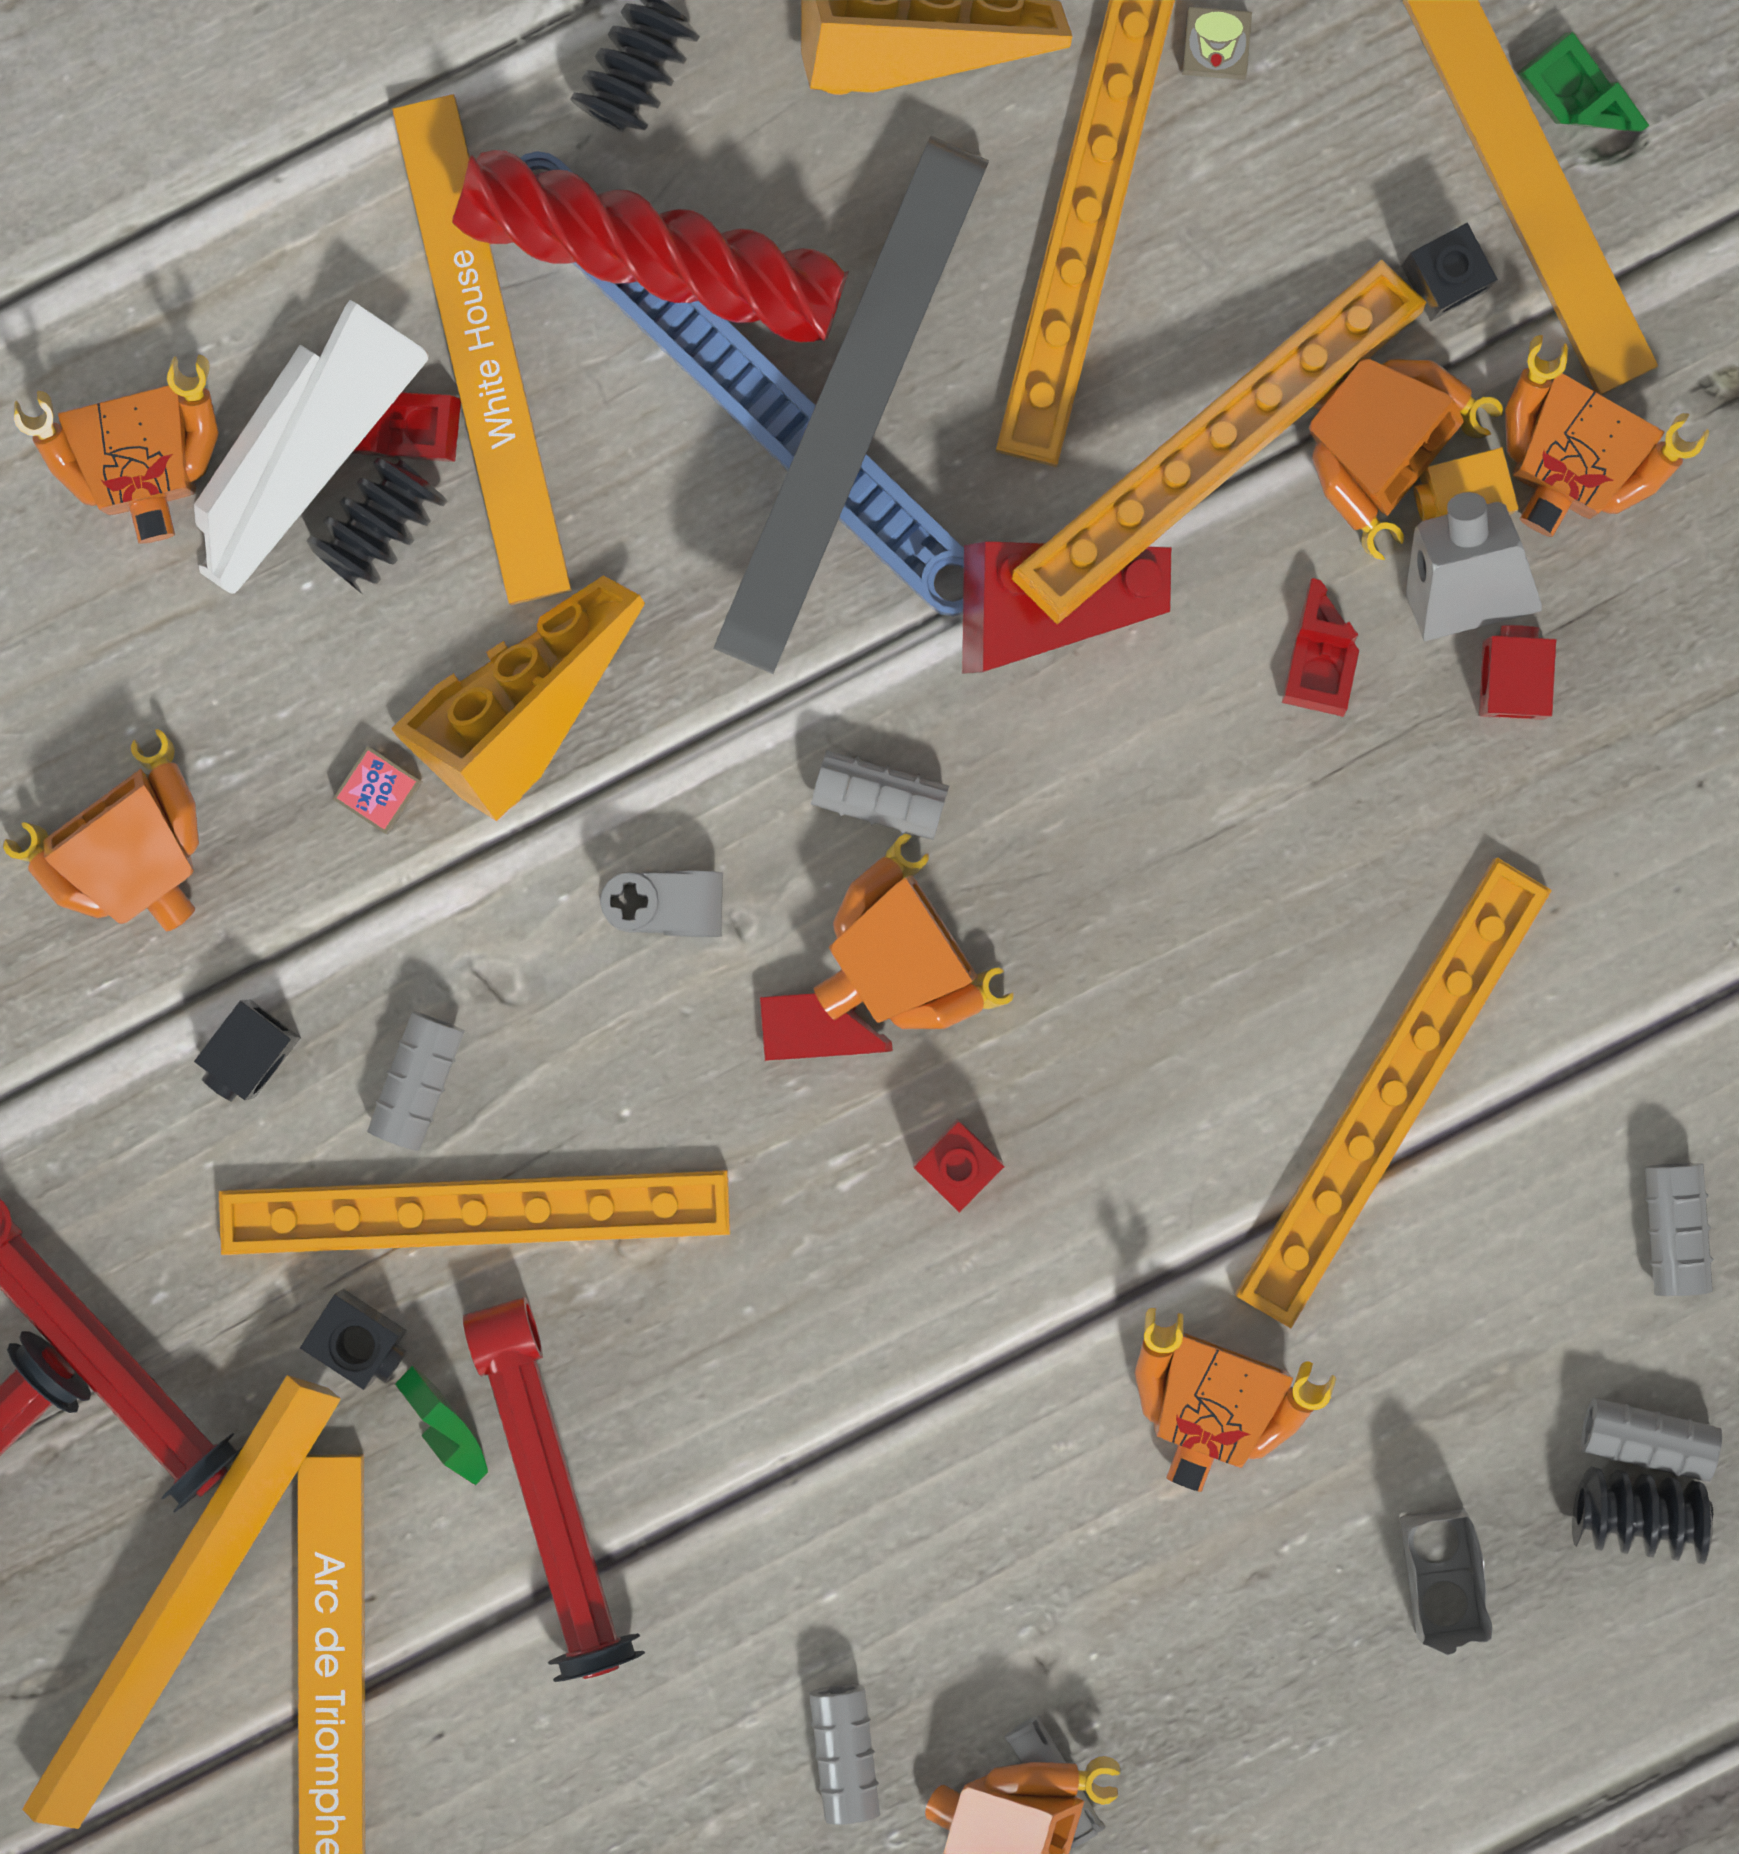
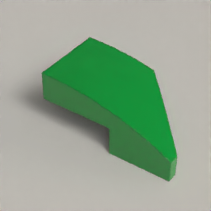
M1574 32L1564 33L1516 73L1556 124L1642 132L1650 126L1619 82L1610 83Z
M411 1366L395 1385L421 1420L430 1425L421 1436L443 1465L476 1486L488 1473L483 1452L476 1438L439 1389L414 1366Z

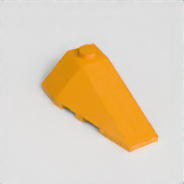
M801 0V55L810 89L823 90L836 95L847 94L851 91L877 92L1070 48L1073 37L1061 1Z
M604 575L540 616L537 623V631L518 644L508 648L506 643L502 641L488 650L486 653L490 662L461 681L453 673L436 684L391 730L462 800L495 821H498L542 777L644 607L645 602L639 594Z

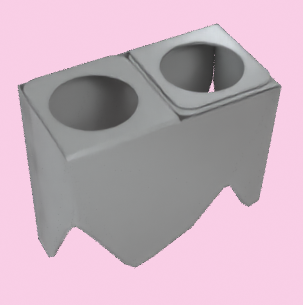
M1465 1508L1400 1517L1416 1636L1419 1641L1446 1655L1455 1653L1457 1647H1462L1469 1642L1490 1641L1493 1629L1492 1621L1486 1608L1484 1557L1475 1526ZM1432 1521H1448L1452 1524L1458 1534V1547L1454 1555L1442 1563H1430L1422 1559L1417 1554L1413 1542L1415 1531L1419 1526ZM1472 1568L1473 1575L1469 1570L1466 1569ZM1443 1581L1452 1582L1458 1585L1466 1595V1613L1454 1625H1436L1424 1614L1422 1607L1424 1594L1435 1583Z

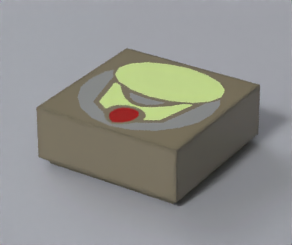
M1188 7L1182 75L1245 80L1248 68L1252 12Z

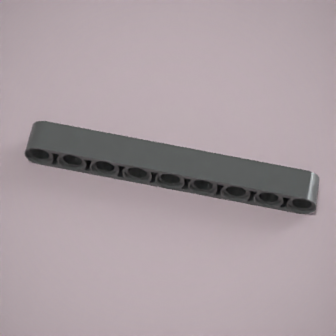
M930 136L713 649L774 674L989 160Z

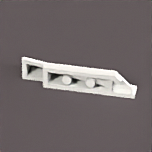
M351 300L344 307L320 357L299 345L194 504L195 524L205 534L206 559L202 564H199L200 573L231 594L236 593L428 361L429 353Z

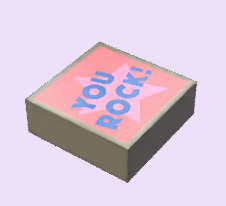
M367 746L333 797V800L383 833L389 834L423 781Z

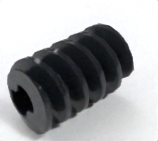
M640 0L644 6L629 3L624 5L621 14L631 28L612 26L608 32L610 40L619 51L600 48L595 58L606 73L587 70L582 77L584 84L593 95L574 92L570 98L582 111L616 131L623 133L626 127L646 130L648 124L636 109L639 105L659 108L661 102L649 88L652 83L672 86L674 80L663 68L664 61L684 64L687 58L676 46L677 39L697 42L700 38L698 33L689 24L688 19L663 0Z
M396 456L399 460L397 464L380 458L373 462L382 479L380 484L361 477L356 482L365 498L363 503L346 497L341 499L340 504L349 518L346 523L328 516L323 520L332 537L330 542L313 536L306 540L316 556L361 594L363 593L356 583L358 578L373 584H378L381 580L372 562L374 559L392 565L397 562L398 559L389 544L391 539L406 545H411L415 541L406 525L407 520L424 526L431 522L422 503L426 500L444 507L448 502L439 491L398 456Z
M1590 1467L1585 1471L1575 1495L1572 1516L1573 1542L1577 1547L1584 1530H1591L1595 1549L1603 1550L1610 1533L1617 1534L1621 1553L1628 1554L1635 1537H1642L1646 1556L1654 1557L1661 1540H1666L1669 1544L1671 1558L1676 1561L1680 1560L1688 1543L1694 1545L1697 1563L1705 1564L1713 1535V1504L1709 1500L1708 1491L1704 1483L1692 1480L1682 1491L1679 1480L1673 1477H1666L1657 1489L1653 1476L1649 1474H1640L1633 1485H1631L1628 1474L1624 1471L1616 1470L1610 1475L1606 1483L1602 1469Z

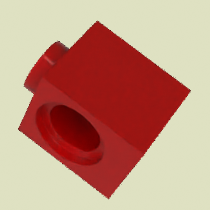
M1501 626L1500 636H1490L1483 640L1479 717L1544 720L1552 717L1557 639L1539 638V627Z
M958 1118L913 1163V1168L959 1213L1005 1167L1003 1162Z

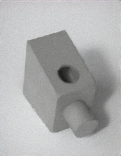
M1472 492L1460 493L1452 497L1448 502V515L1422 521L1415 527L1406 596L1424 642L1542 611L1540 597L1522 542L1506 504L1500 502L1487 504L1485 499L1479 494Z

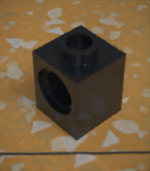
M1468 222L1412 251L1401 265L1413 290L1427 302L1424 310L1430 322L1486 293L1498 280Z
M251 999L240 1000L194 1062L207 1071L201 1080L221 1097L230 1102L237 1095L244 1101L254 1099L301 1037Z
M342 1289L333 1295L300 1346V1349L365 1390L374 1382L376 1377L385 1383L390 1379L407 1352L398 1345L407 1330L345 1289ZM360 1326L371 1333L375 1347L370 1358L358 1359L347 1352L343 1339L348 1327Z

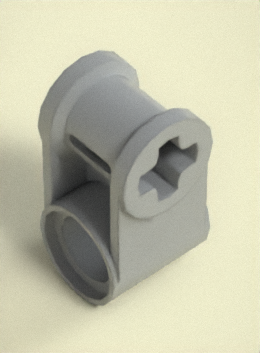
M666 871L665 873L629 872L618 874L610 879L602 890L600 898L602 913L612 926L625 932L664 933L665 936L722 937L723 873L714 871ZM633 885L636 886L639 897L648 898L647 908L637 909L635 920L628 921L624 920L622 910L612 907L611 903L613 897L623 896L624 886Z

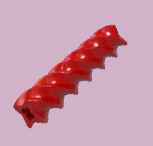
M505 150L482 152L477 159L471 154L463 188L452 218V224L465 235L477 241L488 244L515 243L531 257L551 264H570L576 262L588 274L599 280L610 283L638 282L650 294L661 300L673 303H693L699 301L711 313L724 320L736 323H752L761 320L773 333L795 342L825 341V339L829 338L849 271L844 272L836 261L828 255L815 249L799 248L782 253L771 239L763 233L752 229L739 228L720 233L710 220L692 210L675 209L659 214L649 201L640 194L630 190L615 189L596 194L588 182L578 174L568 170H551L535 175L521 158Z

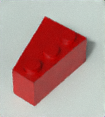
M984 541L964 545L962 674L992 670L1169 613L1171 608L1172 547H1147L1060 623L1056 624L1012 580L1014 570L1045 543Z

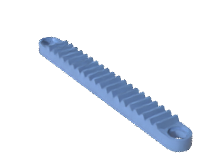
M536 151L520 157L532 171L544 169L548 171L568 170L572 172L561 160L550 153ZM576 262L572 263L631 319L644 334L650 337L664 353L671 357L696 384L704 389L718 405L723 407L773 458L778 460L787 471L789 470L816 405L727 320L711 313L699 301L693 303H673L661 300L650 294L638 282L610 283L602 281L588 274ZM866 454L841 512L839 521L854 533L879 560L887 565L930 608L942 615H962L963 599L954 602L944 600L935 591L934 580L937 573L946 566L955 565L964 569V548Z

